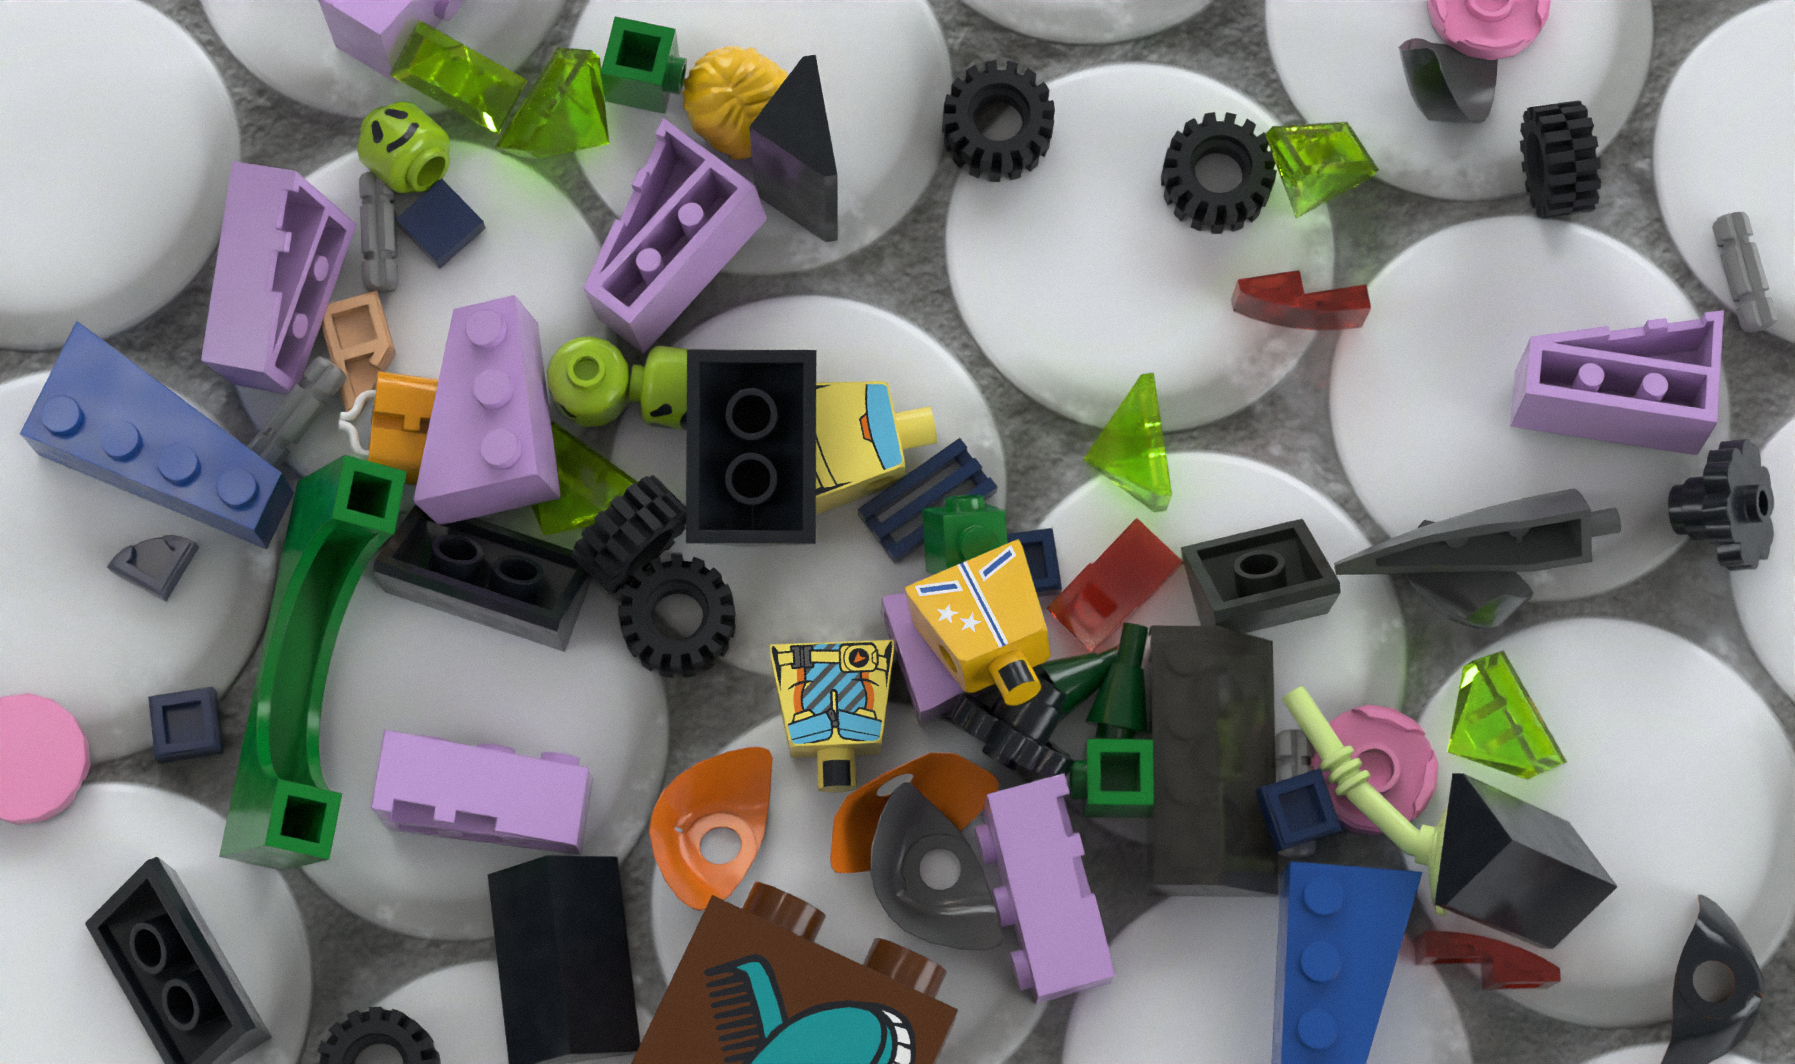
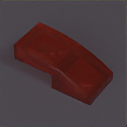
M1300 270L1238 279L1231 297L1234 312L1272 325L1294 329L1343 330L1362 328L1371 310L1366 284L1305 294Z
M1136 518L1093 564L1090 562L1046 609L1086 648L1094 653L1171 578L1184 562Z
M1424 931L1414 939L1416 965L1481 964L1482 990L1548 989L1561 982L1559 967L1521 947L1497 939L1451 931Z

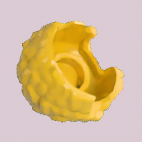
M735 45L724 46L723 49H715L706 53L704 57L699 58L695 62V67L689 71V77L683 79L685 88L682 91L684 97L683 107L687 112V118L692 125L693 131L708 141L713 148L727 154L730 159L743 160L751 157L749 126L788 77L786 70L781 69L776 62L771 61L751 47L744 49Z

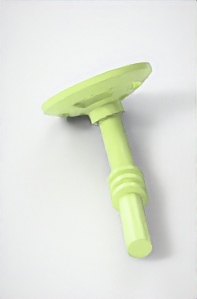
M1304 685L1288 693L1282 698V701L1321 758L1322 762L1318 766L1322 772H1330L1327 777L1329 784H1338V787L1335 789L1337 796H1346L1405 854L1415 856V863L1428 866L1432 902L1436 914L1445 917L1448 910L1436 906L1435 897L1448 806L1441 815L1436 827L1423 824L1421 830H1418L1367 782L1371 776L1368 770H1359L1363 764L1360 758H1351L1354 749L1351 745L1343 746Z

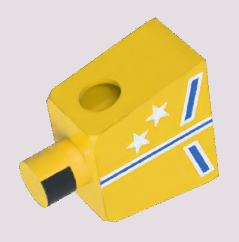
M1019 539L904 587L910 617L915 628L963 691L974 693L996 684L1005 703L1011 706L1023 704L1039 693L1041 684L1033 667L1046 662L1051 657L1045 620L1023 546Z

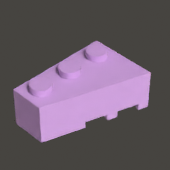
M318 0L335 46L395 83L398 82L407 68L413 70L422 62L430 47L431 39L429 37L442 19L444 21L452 19L463 0Z
M662 118L655 133L657 142L644 169L639 168L632 182L634 191L620 220L615 219L583 287L598 320L642 354H645L767 220L756 186L665 118Z
M232 161L201 357L203 363L233 385L281 394H288L296 382L299 384L301 382L302 374L305 371L357 226L354 221L297 171Z
M515 295L453 309L413 502L438 525L560 499L538 322Z
M1724 310L1706 312L1702 319L1668 323L1667 319L1663 318L1648 320L1644 327L1610 331L1608 326L1530 337L1515 369L1510 427L1698 455L1718 421Z
M1065 774L987 794L982 813L984 824L974 827L984 865L995 862L1002 886L992 889L993 901L1002 928L1013 925L1019 946L1018 951L1010 953L1016 983L1020 991L1031 989L1035 1004L1110 984L1115 977L1096 896L1094 893L1091 894L1081 860V855H1085L1079 833L1074 834L1063 798V795L1070 794Z

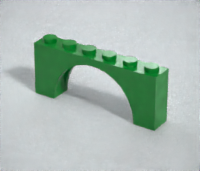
M343 455L297 481L219 854L221 858L281 871L330 859L343 793L331 791L327 787L320 765L319 732L324 689L335 642L353 592L375 552L388 538L395 534L407 471Z

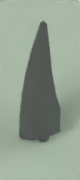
M1573 488L1478 509L1423 526L1334 563V570L1336 575L1485 571L1533 572L1592 562V537L1620 533L1621 521L1617 508L1591 512L1582 494Z

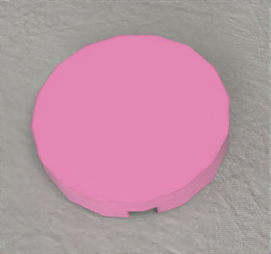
M1427 0V9L1433 28L1447 45L1468 57L1496 60L1515 56L1533 44L1549 17L1551 0Z
M30 693L4 696L0 698V820L16 825L44 822L66 810L77 797L75 794L81 788L83 780L86 781L91 766L89 740L78 719L54 700Z
M1365 705L1344 712L1329 722V725L1343 746L1351 745L1354 749L1351 758H1360L1363 764L1359 770H1368L1371 776L1367 782L1409 822L1417 818L1426 809L1436 790L1439 764L1434 749H1431L1430 742L1424 736L1426 733L1415 720L1394 708ZM1313 748V757L1309 758L1308 765L1313 766L1314 770L1319 769L1318 766L1322 760ZM1322 772L1340 826L1353 833L1375 836L1384 834L1346 796L1338 797L1335 793L1338 784H1329L1327 777L1330 772Z

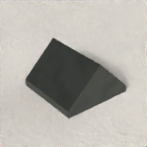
M1303 518L1181 547L1182 559L1205 643L1328 614L1341 593L1340 581Z

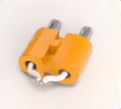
M378 371L375 390H367L361 393L356 398L351 411L340 412L338 430L348 433L353 453L366 461L407 471L405 484L417 486L439 379ZM373 399L368 450H364L359 444V434L356 428L346 421L356 419L361 414L364 403L367 400Z

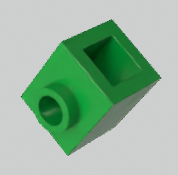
M615 16L600 72L605 101L665 114L670 93L681 94L684 85L683 79H685L687 58L679 57L676 29Z
M983 495L950 496L945 498L946 506L922 508L926 572L937 574L1008 544L1006 510L984 503Z
M1087 739L1082 752V760H1074L1075 763L1070 769L1071 799H1082V817L1147 818L1154 805L1153 740Z

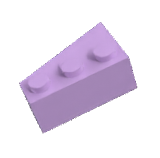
M384 729L371 809L390 831L582 855L593 778L588 767L579 766L580 759L578 757L568 754L543 752L540 758L515 754L514 749L501 745L477 744V746H471L433 736L412 735Z

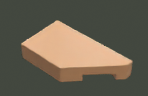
M377 290L328 304L321 323L331 362L338 366L346 375V381L339 389L346 412L351 411L356 398L361 393L367 390H375L378 371L386 372L396 355ZM369 400L364 403L362 411Z

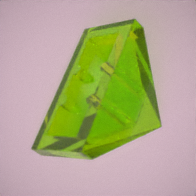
M418 20L389 74L497 134L501 131L528 81L421 20Z
M557 47L495 148L504 155L539 159L609 144L604 91L600 75V57L592 50Z
M1348 122L1272 126L1265 133L1295 218L1306 214L1370 179L1379 171Z
M1146 373L1139 376L1083 460L1151 511L1161 512L1167 510L1172 497L1154 373Z
M554 421L551 422L561 498L531 505L544 536L593 525L596 521L594 519L601 510L606 511L611 506L610 501L617 495L620 497L624 495L626 488L633 483L638 484V481Z
M1504 650L1473 660L1463 666L1448 753L1526 780L1567 763Z

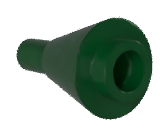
M1123 623L1116 663H1112L1085 720V723L1097 726L1095 738L1134 739L1135 734L1148 735L1144 669L1141 668L1149 629L1146 626Z
M1119 645L1100 654L1089 653L1048 660L1033 667L1037 676L1067 694L1060 707L1065 712L1060 722L1101 688L1112 663H1116Z

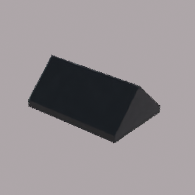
M815 54L803 56L749 126L753 181L760 199L823 241L830 242L838 240V175Z
M687 349L686 544L749 547L816 544V350Z
M416 504L377 556L373 567V572L386 593L563 652L566 651L592 580V576L572 557L574 550L477 518L438 525Z
M1452 773L1435 905L1544 949L1555 948L1618 886L1570 822L1469 775Z
M546 855L487 874L509 1064H566L636 1054L641 1041L618 857Z
M159 857L147 860L85 922L87 929L164 1064H230L272 1038L177 872Z

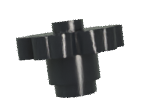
M1748 439L1721 441L1717 450L1709 451L1703 476L1689 477L1684 484L1674 485L1671 488L1668 498V513L1671 526L1677 535H1688L1692 540L1708 539L1710 544H1716L1718 562L1721 566H1726L1729 571L1757 569L1759 560L1768 559L1774 537L1773 524L1770 518L1774 509V496L1769 471L1766 467L1761 466L1759 448L1757 445L1751 444Z
M1037 676L1041 684L1039 693L1031 700L1020 705H1007L1000 693L993 706H989L979 699L961 692L948 715L953 718L952 721L985 743L981 750L984 754L1014 771L1020 764L1045 778L1065 774V777L1068 775L1075 761L1070 758L1067 752L1049 740L1065 713L1060 709L1067 697L1065 692Z

